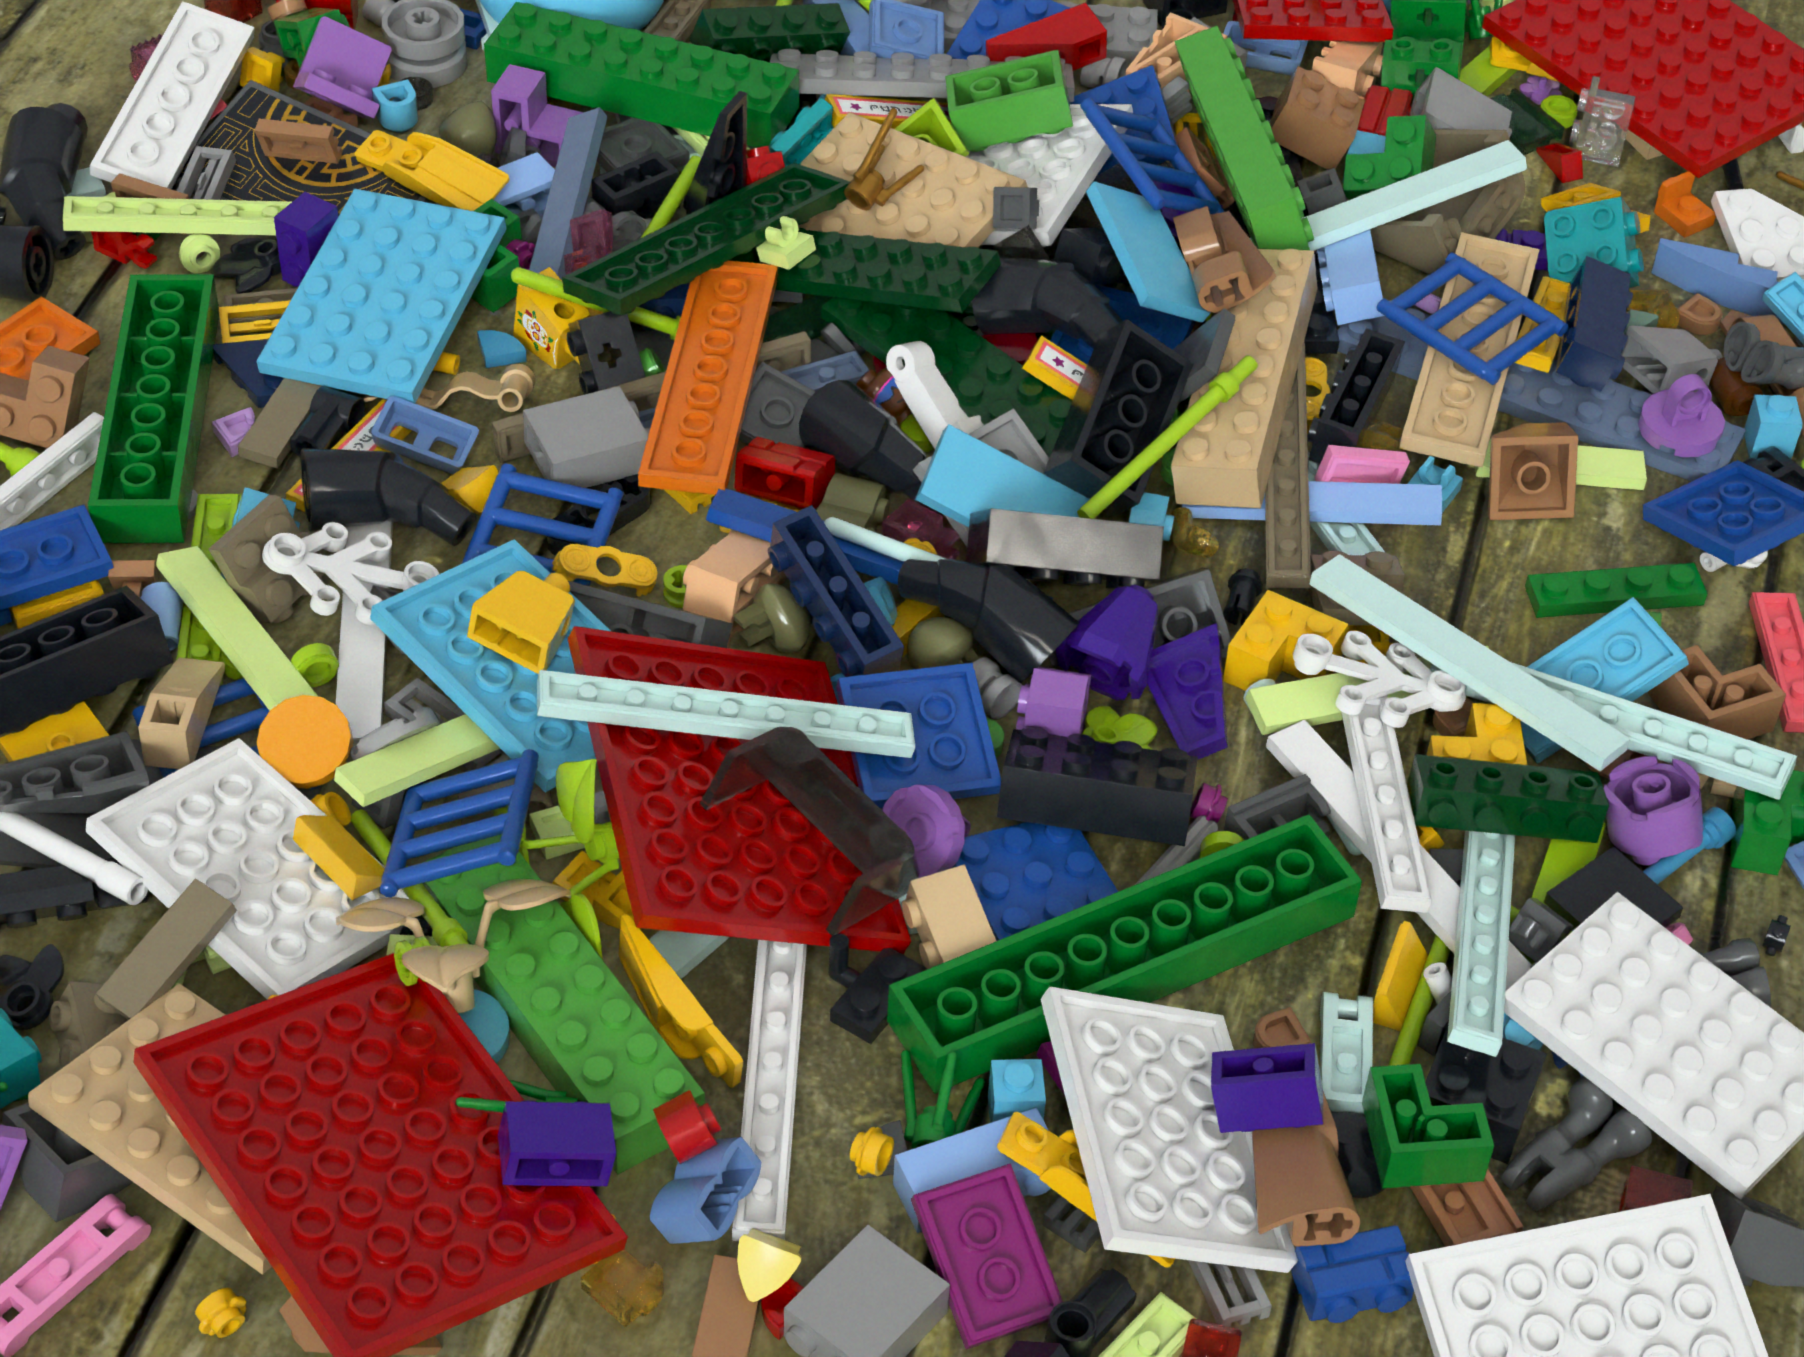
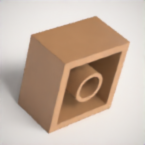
M1297 66L1279 96L1271 118L1270 126L1275 142L1327 170L1336 169L1355 139L1365 100L1359 98L1354 91L1348 88H1340L1326 81L1318 72L1305 70Z

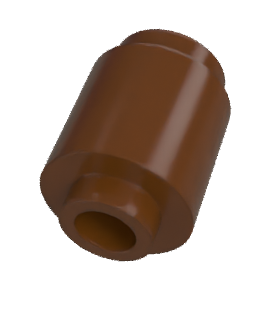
M1725 357L1718 359L1709 383L1712 391L1726 414L1730 416L1748 415L1754 395H1763L1761 388L1757 384L1743 381L1741 372L1730 371L1726 365Z

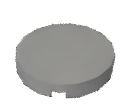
M432 708L417 709L413 713L416 720L408 722L403 718L398 720L396 718L362 737L359 743L351 748L350 755L353 760H356L438 726L441 723Z

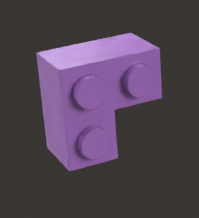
M509 64L491 90L493 116L497 128L495 152L500 154L511 127L526 131V145L534 146L541 150L540 155L551 166L556 167L568 118L583 112L547 104L545 72Z
M1046 667L1034 668L1031 683H1025V686L1021 685L1017 713H1023L1025 717L1018 716L1016 729L1022 730L1026 727H1038L1046 730L1049 734L1065 737L1072 734H1082L1088 706L1091 675Z

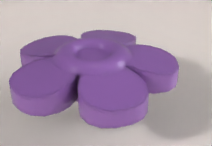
M1530 76L1527 78V82L1521 84L1519 88L1522 96L1531 97L1530 101L1541 105L1542 100L1552 95L1562 96V93L1559 91V82L1547 79L1546 77Z

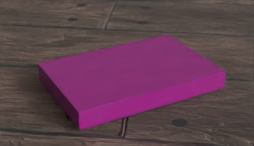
M1011 1163L913 1195L910 1200L938 1276L950 1284L948 1303L966 1350L1049 1321L1053 1308L1063 1302Z

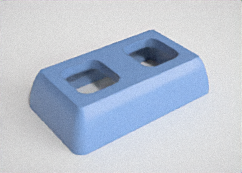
M397 396L388 397L371 430L372 439L376 446L452 475L463 467L479 433V429L474 425ZM395 426H402L415 431L417 436L413 444L390 437ZM435 441H442L455 446L457 451L453 460L430 452Z

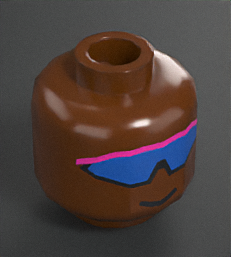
M872 368L869 369L856 382V385L895 417L898 425L901 424L909 416L911 410L902 397L894 381L895 378L887 368H883L878 373Z

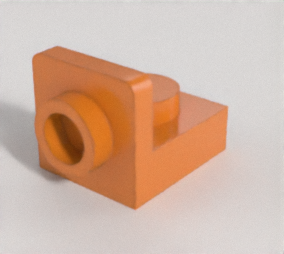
M1690 171L1670 177L1662 182L1658 190V198L1654 213L1684 238L1713 226L1716 218L1715 212L1691 193L1695 175Z

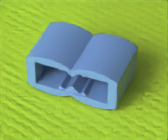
M742 1137L717 1139L718 1144L682 1164L677 1163L674 1180L668 1182L659 1191L650 1212L651 1222L669 1244L715 1241L722 1237L730 1228L737 1212L738 1201L746 1197L755 1186L762 1163Z

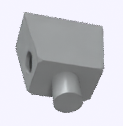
M1644 326L1628 327L1626 333L1628 339L1621 353V356L1625 357L1623 368L1653 394L1670 389L1677 379L1688 374L1699 375L1708 387L1718 359L1722 358V354L1718 349L1707 348L1688 331Z

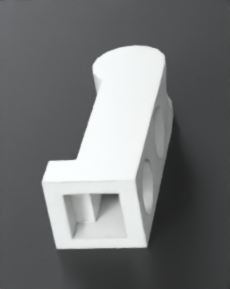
M914 341L895 345L889 350L886 358L887 369L895 378L894 381L902 397L934 449H936L941 434L948 424L967 434L984 426L980 415L968 417L960 408L958 399L935 366L934 353L927 343Z

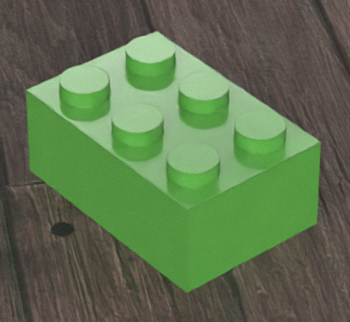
M1058 50L945 76L951 124L968 151L979 152L991 145L1003 142L1018 143L1029 136L1042 133L1056 134L1065 128L1073 126L1068 89Z

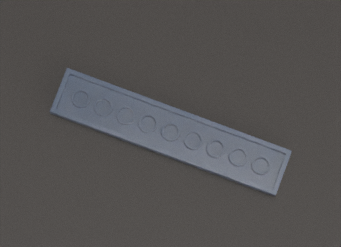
M1409 308L1406 310L1421 321L1430 316L1417 309ZM1385 316L1342 324L1337 330L1340 341L1338 352L1346 355L1350 348L1356 349L1366 328L1405 341L1396 373L1418 381L1428 344ZM1556 360L1553 361L1549 373L1516 363L1510 365L1498 411L1531 423L1566 422L1577 433L1578 440L1596 447L1644 451L1645 465L1691 482L1732 463L1746 432V429L1725 421L1722 437L1717 442L1715 449L1699 457L1674 456L1676 449L1668 448L1662 444L1658 450L1642 437L1638 426L1643 403L1651 394L1622 385L1611 379L1607 381L1601 392L1591 387L1579 386L1570 378L1556 373Z

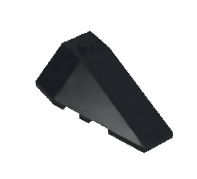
M739 91L718 116L688 193L684 197L683 207L686 210V216L747 186V93Z

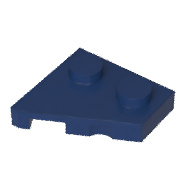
M269 339L213 344L215 361L219 365L223 363L231 371L232 380L240 388L248 392V397L258 408L265 407L284 379L259 372L256 361Z

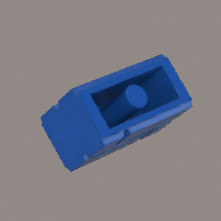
M1396 1225L1359 1232L1351 1239L1338 1244L1296 1246L1295 1248L1298 1262L1291 1269V1274L1299 1294L1302 1295V1303L1309 1321L1328 1318L1329 1322L1341 1323L1353 1318L1359 1311L1378 1308L1383 1313L1393 1312L1405 1306L1412 1299L1414 1289L1405 1263L1409 1252L1406 1251V1244L1399 1227Z

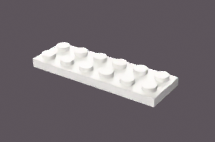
M182 1L90 164V175L112 182L120 173L172 189L254 39L255 27Z

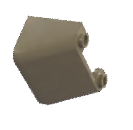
M1434 129L1436 142L1433 168L1501 142L1510 141L1507 130ZM1522 172L1370 229L1374 251L1430 275L1445 264V260L1451 252H1456L1461 232L1490 239L1497 237L1524 199L1525 181Z

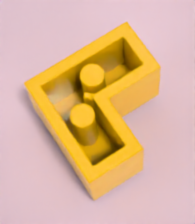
M1267 590L1228 645L1223 682L1246 691L1259 680L1272 679L1275 681L1282 671L1300 679L1332 674L1334 671L1323 669L1316 675H1307L1300 672L1294 665L1293 651L1301 635L1316 634L1330 642L1333 647L1332 654L1342 657L1341 645L1349 624Z
M1472 703L1464 737L1431 735L1426 754L1427 756L1527 765L1521 721L1496 704Z

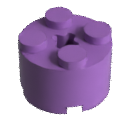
M1645 756L1628 760L1611 771L1609 774L1610 781L1607 785L1604 784V792L1609 803L1606 814L1608 836L1616 848L1632 855L1633 861L1637 864L1652 865L1661 858L1674 856L1701 845L1704 828L1699 775L1694 768L1681 760L1673 758L1672 765L1657 763V756Z

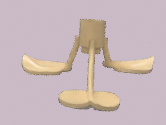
M514 879L492 885L483 891L484 899L488 902L484 906L475 945L422 946L405 952L402 955V963L413 974L442 991L458 1013L470 1011L475 1007L473 978L480 976V967L489 960V951L484 948L493 913L501 908L511 911L536 907L564 896L571 898V890L535 879ZM389 897L375 899L359 904L336 917V925L341 924L347 928L363 932L386 931L403 925L412 930L415 938L425 937L419 920L415 918L425 913L424 906L419 902L406 898Z

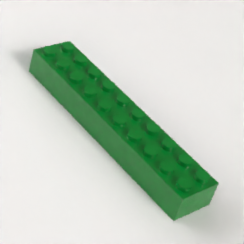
M1308 814L890 984L887 1022L905 1050L910 1051L911 1059L933 1093L936 1094L940 1089L947 1055L951 1051L957 1054L952 1086L990 1071L991 1060L1018 1059L1039 1050L1042 1043L1051 1041L1041 1003V998L1049 986L1151 1003L1354 917L1362 880Z

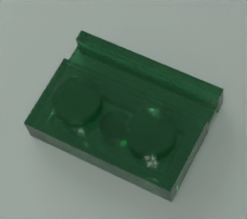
M1512 89L1511 93L1507 96L1502 93L1490 98L1512 111L1509 128L1512 129L1510 141L1523 155L1536 151V147L1549 145L1552 139L1562 140L1565 127L1518 89Z

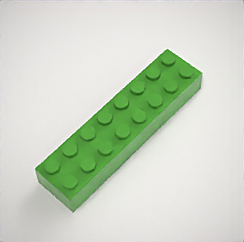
M1217 25L1174 41L1186 81L1189 83L1193 104L1253 244L1257 249L1310 250L1308 242L1313 241L1314 236L1307 217L1304 218L1303 210L1306 208L1298 186L1295 187L1289 165L1285 164L1279 143L1275 142L1270 123L1265 119L1260 101L1256 99L1250 79L1246 77L1240 57L1237 58L1231 37L1224 39Z
M502 834L454 847L424 862L500 842ZM518 851L514 864L510 866L502 865L499 862L422 884L449 918L456 919L468 935L467 942L475 945L484 906L488 902L484 899L483 891L503 881L541 879ZM556 899L528 909L511 911L501 908L495 911L491 917L484 948L489 951V960L480 967V976L475 977L474 980L483 992L494 997L506 1011L510 1029L556 1091H567V1097L578 1098L579 1101L610 1103L616 1146V1157L613 1164L614 1171L618 1175L669 1148L653 1109L688 1090L692 1092L697 1103L701 1106L705 1104L704 1091Z

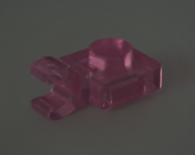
M909 498L882 522V534L900 542L910 538H918L920 542L928 541L934 546L937 555L946 559H956L960 555V551L951 547L959 539V534L951 528L943 527V516Z

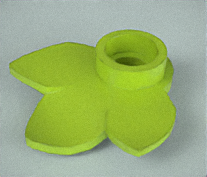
M1098 706L1086 715L1084 720L1086 729H1084L1082 734L1091 736L1098 742L1115 744L1119 741H1130L1139 744L1142 748L1153 750L1148 744L1156 737L1158 728L1152 720L1140 714L1128 713L1120 717L1110 706Z

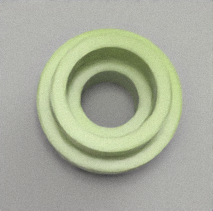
M189 235L180 246V261L192 273H204L211 270L220 257V248L217 242L208 235ZM205 252L203 256L196 259L199 253Z

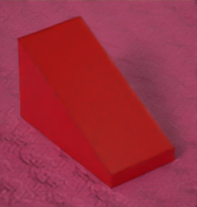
M1559 143L1536 147L1538 155L1562 183L1583 179L1581 150Z

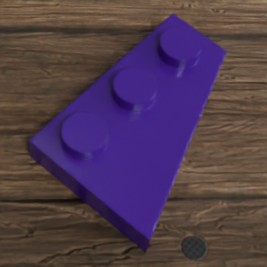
M1217 623L1153 649L1146 685L1177 749L1187 752L1188 755L1197 756L1198 760L1228 748L1220 632Z

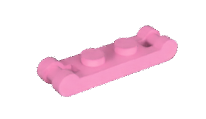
M108 1194L0 1285V1353L4 1357H11L27 1343L29 1337L128 1250L133 1251L146 1240L151 1233L152 1227L140 1216H130L125 1211V1203L114 1194ZM110 1227L114 1230L109 1237L100 1232L102 1229ZM13 1307L19 1314L13 1320L7 1322L3 1318V1314Z

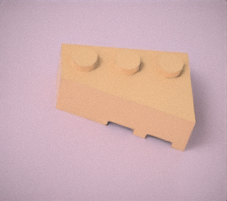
M1170 12L1166 17L1164 28L1156 30L1153 34V42L1148 48H1142L1126 69V75L1153 65L1161 88L1177 76L1186 81L1174 41L1209 28ZM1222 34L1224 39L1228 38L1227 35Z
M1330 41L1329 46L1332 48L1324 47L1322 49L1321 56L1325 57L1316 56L1313 60L1312 70L1321 74L1326 81L1340 88H1348L1354 91L1359 98L1364 100L1368 88L1371 85H1375L1376 77L1380 78L1382 75L1383 55H1381L1383 42Z
M731 530L717 544H712L708 551L698 559L692 560L688 564L683 576V584L686 585L683 610L733 623L727 648L730 649L731 646L729 644L733 634L736 631L741 632L748 629V627L743 629L737 624L733 615L752 605L755 594L760 587L768 583L781 585L787 578L784 571L778 572L770 561L768 548L771 542L735 530Z

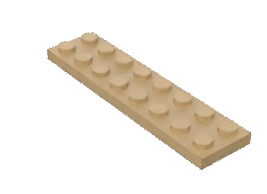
M1461 232L1455 254L1465 258L1525 297H1528L1540 249ZM1459 274L1446 283L1439 309L1475 284ZM1489 294L1438 331L1449 339L1456 341L1507 304ZM1523 314L1474 347L1470 352L1487 362L1513 344L1517 339ZM1428 345L1399 449L1483 468L1509 367L1501 372L1498 382L1491 385Z

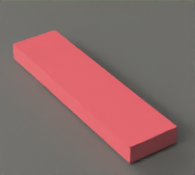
M1752 592L1749 606L1767 672L1786 694L1779 713L1783 732L1804 733V622L1796 594Z

